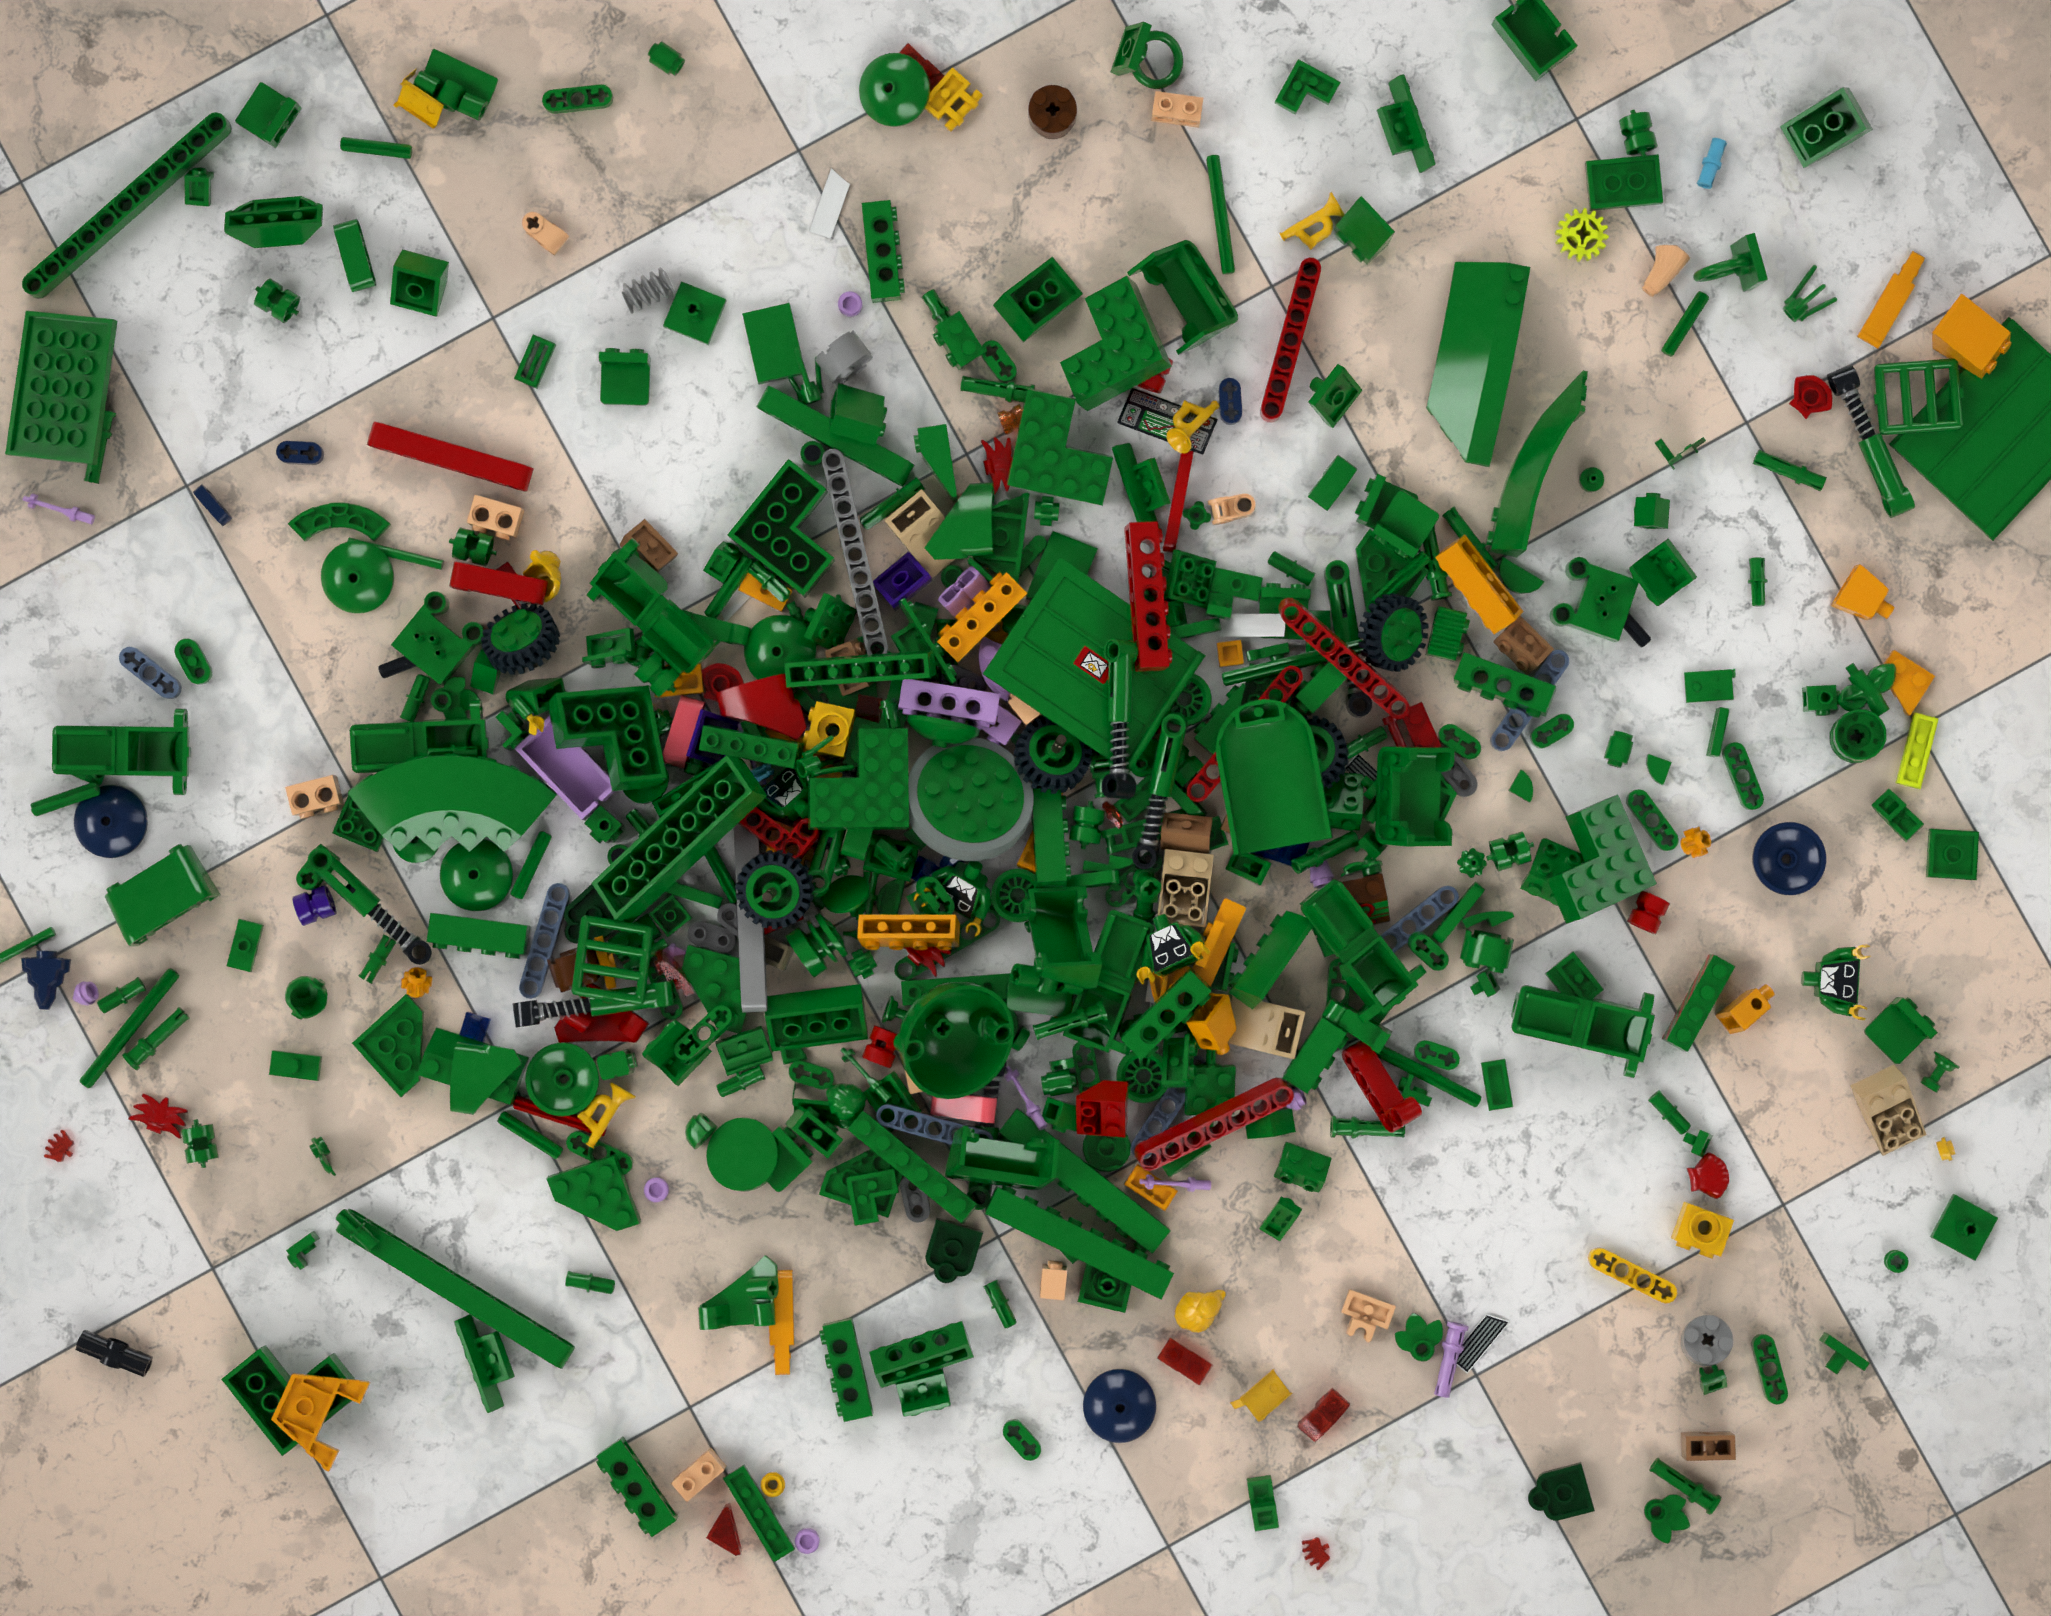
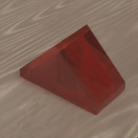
M731 1503L725 1504L706 1538L737 1556L741 1555L742 1547Z

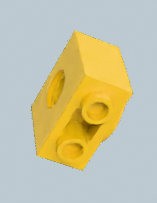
M816 701L815 707L811 706L808 721H812L810 730H806L803 737V743L806 745L805 749L808 751L828 738V728L836 725L840 728L839 734L815 754L844 760L855 722L856 711Z
M1684 1202L1671 1239L1677 1241L1676 1246L1690 1251L1691 1246L1700 1249L1699 1254L1711 1259H1713L1714 1255L1721 1257L1734 1220ZM1706 1220L1709 1228L1705 1233H1700L1698 1231V1224Z

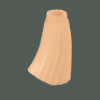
M1677 245L1655 246V262L1642 287V290L1649 296L1653 297L1664 289L1690 260L1689 255Z

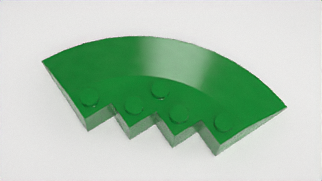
M444 754V756L430 757L424 755L407 759L406 762L396 765L391 764L385 767L384 770L364 778L348 791V795L381 836L399 851L416 836L432 850L436 851L452 836L469 852L486 836L505 852L522 837L557 796V793L543 781L533 775L529 776L519 771V768L513 765L507 766L497 763V760L492 758L459 756V754Z

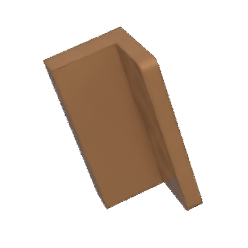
M1164 812L1163 825L1161 827V849L1209 854L1213 817Z

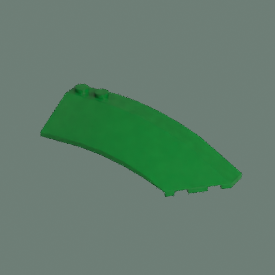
M1455 262L1444 324L1426 409L1438 421L1441 430L1449 441L1453 442L1465 463L1490 467L1513 365L1531 267L1507 262Z
M1583 370L1540 416L1526 437L1507 476L1498 507H1493L1491 521L1494 522L1493 531H1488L1486 545H1489L1488 552L1517 558L1527 550L1535 506L1545 474L1565 433L1571 424L1585 413L1586 406L1581 405V402L1586 399L1587 386L1585 383L1588 371Z

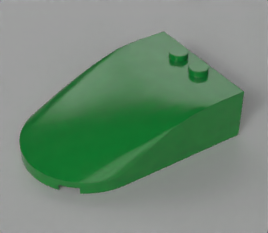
M1271 699L1251 701L1235 709L1220 728L1216 742L1217 763L1234 855L1333 838L1315 739L1306 719L1290 705Z

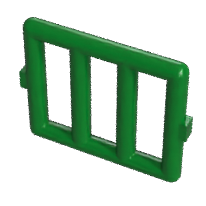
M1950 358L1877 364L1874 367L1876 394H1874L1873 398L1874 406L1877 405L1879 432L1881 435L1959 430L1963 427L1961 399L1964 398L1963 388H1960L1957 360ZM1949 368L1953 420L1938 421L1934 369ZM1924 370L1928 422L1913 423L1909 371ZM1899 372L1903 424L1889 425L1884 373Z
M584 915L580 923L571 989L572 994L602 999V1003L612 1004L613 1001L634 1005L644 1004L654 932L653 927L615 920L614 917L613 919ZM590 926L643 934L642 948L589 940ZM587 949L639 957V971L585 963ZM584 973L637 981L636 994L583 987Z

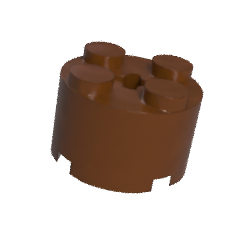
M1047 85L1033 93L1029 102L1028 118L1031 127L1046 139L1062 138L1068 134L1076 123L1077 104L1067 88L1058 85ZM1050 108L1055 109V116H1051L1049 112Z
M577 948L560 953V957L555 960L553 956L547 959L555 987L559 988L560 992L572 989ZM587 949L585 963L600 965L595 950ZM584 973L583 984L594 983L601 976Z

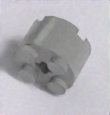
M852 330L851 333L847 332L829 345L830 348L827 350V354L822 351L815 358V361L831 382L837 386L838 383L844 384L849 379L848 376L851 373L858 374L867 367L866 363L873 357L861 339Z
M1703 1315L1695 1318L1685 1326L1681 1335V1349L1689 1361L1700 1366L1718 1364L1729 1355L1733 1347L1731 1329L1722 1319L1714 1315ZM1703 1335H1705V1337H1711V1347L1708 1344H1702L1701 1341L1704 1339Z

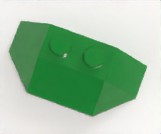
M302 196L252 200L233 211L225 212L224 232L253 248L303 245L322 226L323 205Z

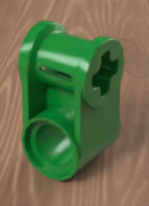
M319 844V845L316 847V848H319V847H320V848H325V849L328 850L332 855H334L339 861L341 860V858H339L336 854H334L332 851H330V850H329L328 848H326L324 845ZM324 853L315 854L313 857L314 865L317 867L324 866L327 863V856ZM308 860L296 876L297 884L306 890L318 888L324 881L308 865ZM332 867L328 869L330 873L334 870ZM306 874H313L312 879L314 882L312 884L306 883L307 880L304 878Z

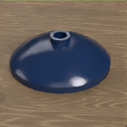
M101 786L100 794L79 802L74 814V829L79 842L92 854L104 858H118L131 853L142 842L147 831L148 818L142 801L132 791L120 786ZM105 817L110 818V824L107 826L103 824Z
M1784 822L1771 826L1760 835L1753 849L1752 863L1756 876L1766 888L1781 895H1798L1813 888L1821 879L1826 867V851L1822 840L1812 829L1800 823ZM1785 854L1790 858L1787 864L1782 861V857Z
M1126 1369L1109 1370L1097 1376L1088 1386L1083 1400L1084 1417L1091 1430L1102 1439L1114 1443L1130 1442L1142 1436L1150 1428L1156 1414L1155 1395L1149 1383L1141 1375ZM1117 1404H1123L1125 1406L1123 1412H1117L1115 1410Z

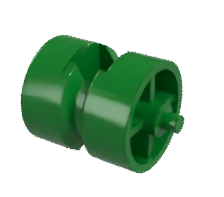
M1631 110V115L1620 119L1619 125L1622 135L1627 136V139L1624 141L1627 155L1641 154L1643 158L1646 157V152L1658 147L1655 133L1650 131V128L1653 126L1649 112L1636 113L1635 110Z
M271 278L261 288L259 286L256 287L255 290L258 292L254 300L256 307L266 313L271 311V316L282 323H286L293 314L298 315L299 311L296 309L300 303V296L289 289L283 291V286Z
M460 527L455 539L450 538L449 543L453 544L452 558L463 561L471 559L472 563L486 567L491 555H497V551L493 550L494 536L484 533L475 535L473 530Z
M656 651L648 659H644L641 656L637 659L641 662L639 664L641 667L634 675L643 683L649 682L650 689L656 696L660 697L666 690H671L673 693L677 690L674 687V681L681 674L677 673L671 666L665 667V660Z
M1184 744L1175 781L1181 787L1189 780H1192L1204 766L1196 756H1189V749ZM1171 747L1168 748V751H1167V755H1166V760H1167V761L1169 760V755H1170Z
M1088 801V805H1085V807L1074 806L1072 817L1076 821V825L1071 826L1069 840L1079 841L1081 849L1084 850L1089 843L1100 845L1101 831L1098 829V826L1104 822L1105 811L1095 809L1093 801Z
M1522 831L1509 835L1508 840L1498 838L1489 841L1490 855L1486 856L1487 861L1492 860L1498 872L1512 868L1513 863H1516L1518 866L1532 861L1530 848L1534 847V843H1528Z
M198 1119L193 1120L194 1125H192V1128L181 1130L183 1143L188 1146L184 1150L187 1164L198 1162V1164H201V1168H206L208 1160L219 1158L217 1145L212 1143V1140L215 1138L213 1124L202 1126V1124H199Z

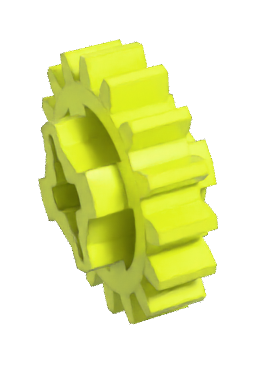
M1584 208L1581 213L1574 209L1572 216L1566 213L1563 216L1565 221L1560 220L1557 225L1562 229L1555 231V235L1560 236L1555 243L1563 245L1560 250L1561 253L1569 252L1568 259L1575 255L1577 262H1580L1582 256L1585 257L1586 261H1590L1591 254L1595 257L1600 254L1597 248L1604 249L1606 247L1602 241L1609 238V235L1603 234L1608 226H1601L1600 223L1604 218L1596 219V211L1589 215L1587 214V208ZM1578 220L1576 227L1567 228L1571 222ZM1589 222L1593 224L1596 230H1593V228L1589 225ZM1581 228L1583 231V235H1587L1583 239L1582 243L1580 235L1577 234L1581 230ZM1567 240H1570L1575 246V248H1573ZM1596 242L1592 248L1585 250L1587 243Z

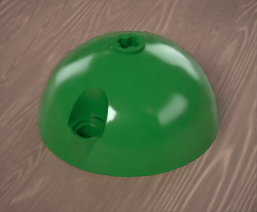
M948 982L929 989L911 1005L902 1021L900 1032L894 1039V1047L899 1051L903 1067L908 1076L920 1090L936 1098H961L975 1093L989 1084L1004 1066L1014 1039L1013 1019L1006 1003L993 991L975 983Z

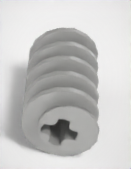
M661 267L658 268L659 276H656L652 271L649 272L650 280H647L642 275L641 284L633 279L632 288L623 283L622 295L631 314L633 313V305L641 310L642 301L650 306L651 297L656 302H660V294L666 299L669 298V290L675 294L667 273Z

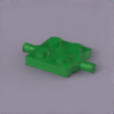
M1206 1049V1063L1196 1065V1079L1192 1080V1087H1185L1184 1113L1187 1116H1196L1235 1097L1236 1067L1234 1065L1216 1063V1050Z

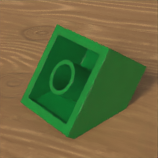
M402 249L393 265L390 304L437 317L447 284L449 262Z

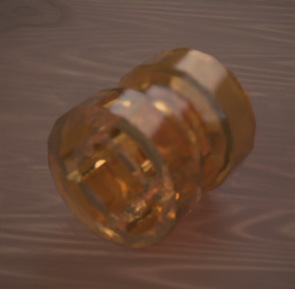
M1020 404L1013 406L1012 410L997 412L1005 435L1012 433L1014 429L1019 427L1022 414Z

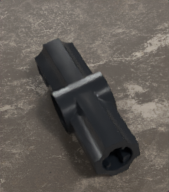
M83 1330L76 1344L77 1351L99 1359L100 1363L115 1369L122 1368L142 1377L146 1376L152 1364L153 1356L130 1348L126 1342L115 1338H105L88 1330Z

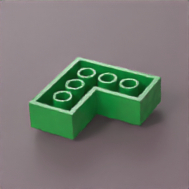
M1128 276L1085 298L1102 340L1060 362L1077 404L1087 412L1172 367L1139 288Z
M1027 388L1007 485L1103 506L1113 457L1066 446L1076 399Z
M788 459L727 535L804 598L807 597L836 561L833 556L799 530L827 495L828 491Z
M649 685L555 693L549 700L548 708L556 749L603 745L612 791L659 787L667 778Z
M908 728L858 729L856 731L857 778H809L808 830L907 829L909 827Z
M1618 794L1565 817L1585 861L1547 878L1566 924L1583 919L1657 884Z
M265 1345L221 1380L281 1456H284L297 1446L298 1443L291 1439L271 1419L291 1376ZM335 1353L329 1355L307 1373L308 1375L355 1379ZM337 1394L324 1423L352 1400Z

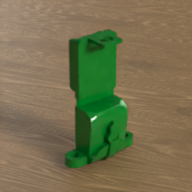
M632 538L623 548L615 550L608 560L601 564L598 568V573L590 582L593 587L586 596L593 602L601 596L605 597L634 626H638L643 631L642 640L656 651L677 673H690L713 652L720 641L714 642L670 599L667 600L663 596L668 589V583L658 572L640 559L637 552L640 544Z
M481 700L470 701V718L430 719L422 722L354 724L349 730L352 770L355 773H377L391 764L403 763L407 759L426 755L427 757L429 748H450L451 744L460 747L476 745L477 758L478 756L488 758L489 737H487L486 718H483Z
M175 709L173 727L55 726L52 731V771L59 775L173 776V794L185 795L187 791V777H189V757H191L187 709Z
M1331 880L1299 903L1302 913L1336 957H1339L1343 962L1339 966L1341 975L1365 1003L1366 1008L1357 1015L1363 1024L1375 1015H1383L1394 1005L1400 1004L1406 999L1405 996L1418 986L1416 981L1426 973V970L1419 964L1408 972L1385 940L1376 932L1373 922L1342 882Z
M1111 910L1108 913L1094 952L1100 954L1102 960L1097 988L1084 989L1077 996L1071 1012H1076V1009L1080 1006L1085 1008L1097 1004L1098 1000H1102L1108 1021L1100 1020L1089 1024L1087 1028L1078 1026L1064 1031L1063 1036L1076 1040L1081 1045L1089 1048L1094 1047L1107 1053L1115 1050L1129 1056L1131 1049L1126 1044L1117 1041L1116 1037L1131 1000V991L1137 979V971L1141 968L1144 946L1147 943L1146 937L1155 931L1153 924L1117 910Z
M1524 985L1520 988V992H1516L1511 1012L1513 1019L1511 1028L1517 1034L1625 1058L1626 1063L1623 1075L1634 1078L1639 1062H1644L1647 1046L1652 1038L1651 1030L1655 1015L1651 1012L1654 994L1644 992L1639 1008H1634L1596 998L1588 1000Z

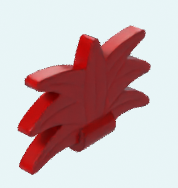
M994 437L995 451L986 441L981 440L986 451V460L983 461L986 475H990L992 478L994 495L999 489L1001 480L1003 481L1005 491H1008L1010 488L1007 485L1012 460L1010 438H1007L1004 448L1003 444Z
M904 947L909 953L907 957L917 966L921 964L926 966L935 977H937V970L933 961L945 967L941 953L951 955L950 950H940L937 947H928L927 950Z
M142 1094V1097L148 1103L136 1104L133 1107L145 1114L130 1116L128 1120L143 1122L147 1125L146 1129L158 1134H161L162 1131H167L181 1139L180 1132L173 1124L186 1127L184 1120L177 1114L187 1113L188 1110L179 1107H169L168 1097H165L159 1103L151 1096Z

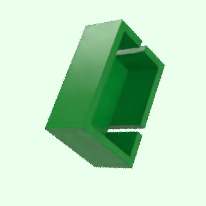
M1517 0L1514 6L1511 5L1496 16L1491 24L1535 82L1573 54L1578 47L1565 29L1560 32L1558 37L1555 35L1561 27V23L1543 0Z

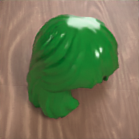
M845 1083L832 1085L826 1091L831 1114H836L841 1120L836 1122L837 1125L843 1129L850 1127L864 1110L867 1100L866 1095L861 1088L854 1084Z

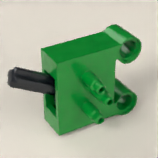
M1576 557L1567 563L1565 573L1572 581L1586 579L1575 612L1572 606L1567 603L1558 604L1550 611V621L1555 626L1562 627L1566 625L1612 642L1620 640L1624 628L1639 647L1642 648L1650 642L1651 637L1629 613L1639 584L1633 578L1589 564L1583 557ZM1573 563L1582 565V575L1573 573ZM1558 609L1566 610L1568 614L1566 621L1558 620L1556 616Z
M430 592L424 599V605L391 644L404 656L379 665V673L385 679L418 667L439 685L444 686L474 648L482 644L481 637H484L483 631L485 628L476 622L467 623L462 629L463 639L460 638L435 617V615H442L448 611L450 604L448 598L440 592ZM436 597H441L443 601L442 606L439 609H433L431 606L432 600ZM475 627L479 628V638L471 640L469 638V631Z

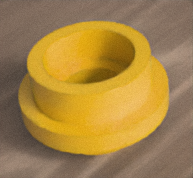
M1943 1137L1941 1141L1936 1142L1942 1161L1947 1159L1952 1161L1951 1155L1956 1154L1952 1141H1946L1945 1137Z
M770 1472L762 1478L761 1490L765 1495L777 1497L784 1491L785 1480L779 1473ZM770 1480H775L778 1486L770 1488L768 1483Z

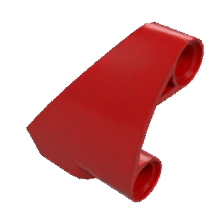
M785 674L754 680L716 693L719 710L723 717L750 722L776 731L796 741L806 729L801 705L798 699H795L792 687H786Z
M594 983L586 985V987L601 989ZM633 1010L594 1017L591 1016V1012H588L586 1015L580 1013L578 1016L576 1014L570 1015V1017L567 1015L562 1016L554 1029L559 1043L580 1041L637 1043L649 1023Z

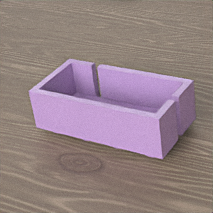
M550 716L544 720L543 732L537 729L536 735L530 734L515 748L582 820L589 818L600 806L599 800L605 802L616 792L612 791L609 774L583 747L556 749Z

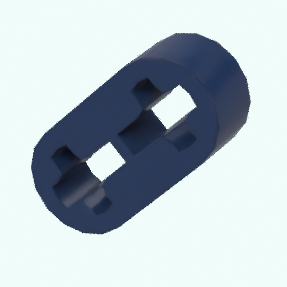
M1226 378L1220 383L1218 390L1220 417L1225 424L1234 425L1242 417L1241 387L1236 379ZM1227 383H1231V386L1234 388L1236 387V391L1232 393V399L1229 400L1228 393L1223 391ZM1230 403L1233 404V411L1238 412V415H1235L1233 420H1229V416L1224 414V412H1228V404Z
M283 441L277 446L276 455L279 460L287 464L317 465L323 460L324 451L321 446L314 442ZM287 446H290L291 450L298 451V455L291 454L289 459H287L282 454V451L287 450ZM312 447L318 452V456H314L313 460L307 455H302L303 452H310Z
M203 484L193 491L196 498L222 526L232 519V516Z

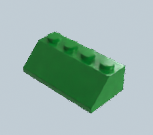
M1286 911L1282 916L1277 914L1269 925L1273 928L1268 935L1264 933L1256 945L1259 949L1255 955L1251 952L1244 961L1243 965L1246 968L1242 974L1237 972L1229 984L1233 987L1228 993L1249 1008L1254 1009L1267 995L1313 928L1306 917L1290 911Z
M861 984L767 996L768 1010L765 1012V1020L772 1052L780 1051L784 1048L789 1050L868 1039ZM778 1041H790V1044L780 1045Z
M436 1027L424 1052L417 1075L450 1085L456 1043L459 1041L477 1045L490 1044ZM517 1053L522 1064L488 1098L512 1105L517 1097L529 1057Z

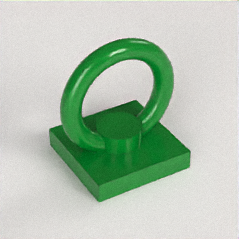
M1144 21L1126 26L1110 72L1118 76L1132 73L1139 83L1151 89H1163L1172 85L1180 76L1183 68V53L1178 42L1166 32L1150 31L1152 25ZM1149 41H1162L1169 46L1173 53V68L1165 78L1151 79L1140 68L1139 64L1146 56L1148 44L1146 43Z
M1755 233L1745 235L1730 245L1733 254L1732 259L1704 267L1693 275V279L1696 282H1705L1735 273L1739 276L1743 292L1753 290L1768 280Z

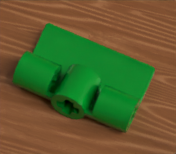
M432 49L425 70H421L418 73L413 85L442 103L444 109L451 112L456 110L480 121L491 101L498 79L445 53Z
M1016 963L1010 973L1005 1003L1009 1010L1061 1017L1071 1013L1073 994L1080 995L1084 989L1042 978L1039 976V972H1035L1034 966Z

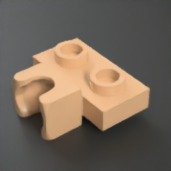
M1349 1289L1341 1313L1352 1316L1346 1334L1353 1336L1356 1329L1361 1327L1365 1329L1364 1339L1366 1342H1371L1376 1326L1388 1330L1396 1306Z

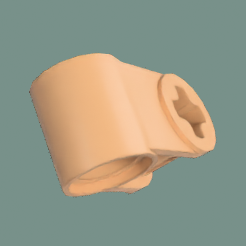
M529 212L522 219V226L526 233L554 256L569 238L567 233L549 222L539 213ZM531 220L533 222L537 221L539 224L537 229L535 227L531 228L529 225Z
M1249 494L1226 496L1207 501L1208 505H1211L1214 520L1212 525L1247 518L1255 510V500ZM1246 499L1251 503L1252 507L1249 511L1242 512L1238 509L1237 505L1239 501ZM1219 506H1221L1223 516L1220 515Z

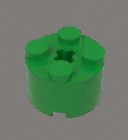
M1466 929L1460 959L1468 967L1479 969L1480 965H1484L1489 968V971L1504 973V969H1508L1514 939L1508 937L1507 941H1505L1506 939H1501L1499 934L1481 930H1474V934H1472L1470 929Z

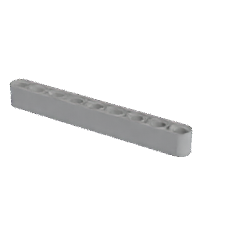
M829 449L823 454L822 464L867 655L872 654L870 649L874 644H881L884 647L882 654L888 653L886 635L844 457L839 450ZM830 457H837L840 460L839 465L836 467H830L826 462ZM836 480H842L846 485L844 489L837 491L832 488V484ZM846 503L850 505L851 510L847 514H841L837 510L838 506ZM846 527H854L857 532L855 536L848 538L843 535V530ZM853 550H858L862 553V557L858 561H852L848 557L849 553ZM862 573L868 579L865 584L859 585L854 582V577ZM863 597H869L873 600V604L869 608H863L859 604L860 600ZM870 620L876 621L879 625L878 629L874 632H869L865 629V624Z
M751 816L748 819V824L750 826H757L759 824V816ZM739 824L734 827L736 883L738 882L737 877L742 871L741 869L752 858L761 853L760 840ZM737 900L742 1013L766 1012L768 1004L764 928L761 923L756 925L752 922L753 918H747L744 915L746 911L744 909L740 910L738 906L740 900Z

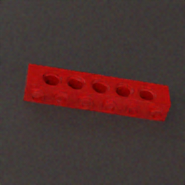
M1158 521L1129 522L1124 527L1132 635L1133 641L1138 646L1135 672L1162 671L1169 667V663H1172V651L1168 649L1167 639H1170V626L1166 625L1165 615H1168V602L1164 601L1163 592L1166 591L1165 576L1162 577V567H1164L1165 559L1164 553H1160L1163 533L1162 529L1158 528ZM1141 543H1145L1150 547L1149 554L1141 550ZM1143 567H1147L1151 570V578H1148L1143 575ZM1145 591H1149L1153 594V602H1149L1145 599ZM1147 615H1151L1155 618V626H1151L1147 623ZM1149 639L1157 642V650H1152L1148 646Z

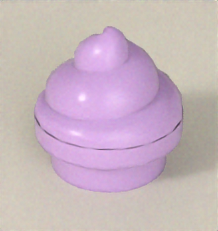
M83 981L76 985L73 1000L81 1005L89 1006L98 999V988L93 982Z
M1291 1086L1294 1097L1292 1102L1286 1107L1300 1110L1303 1105L1307 1104L1306 1097L1302 1090Z

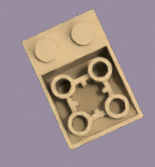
M921 489L884 521L933 579L956 559L934 560L924 548L945 517Z
M1164 850L1157 916L1166 914L1170 924L1178 922L1182 925L1206 928L1214 855Z
M1232 995L1231 1006L1236 1023V1031L1228 1043L1294 1059L1305 1011L1261 1001L1254 1009H1251Z
M1895 1065L1850 1085L1856 1103L1882 1156L1927 1135L1907 1079Z

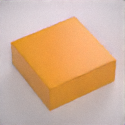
M1241 640L1216 643L1219 668L1244 664Z

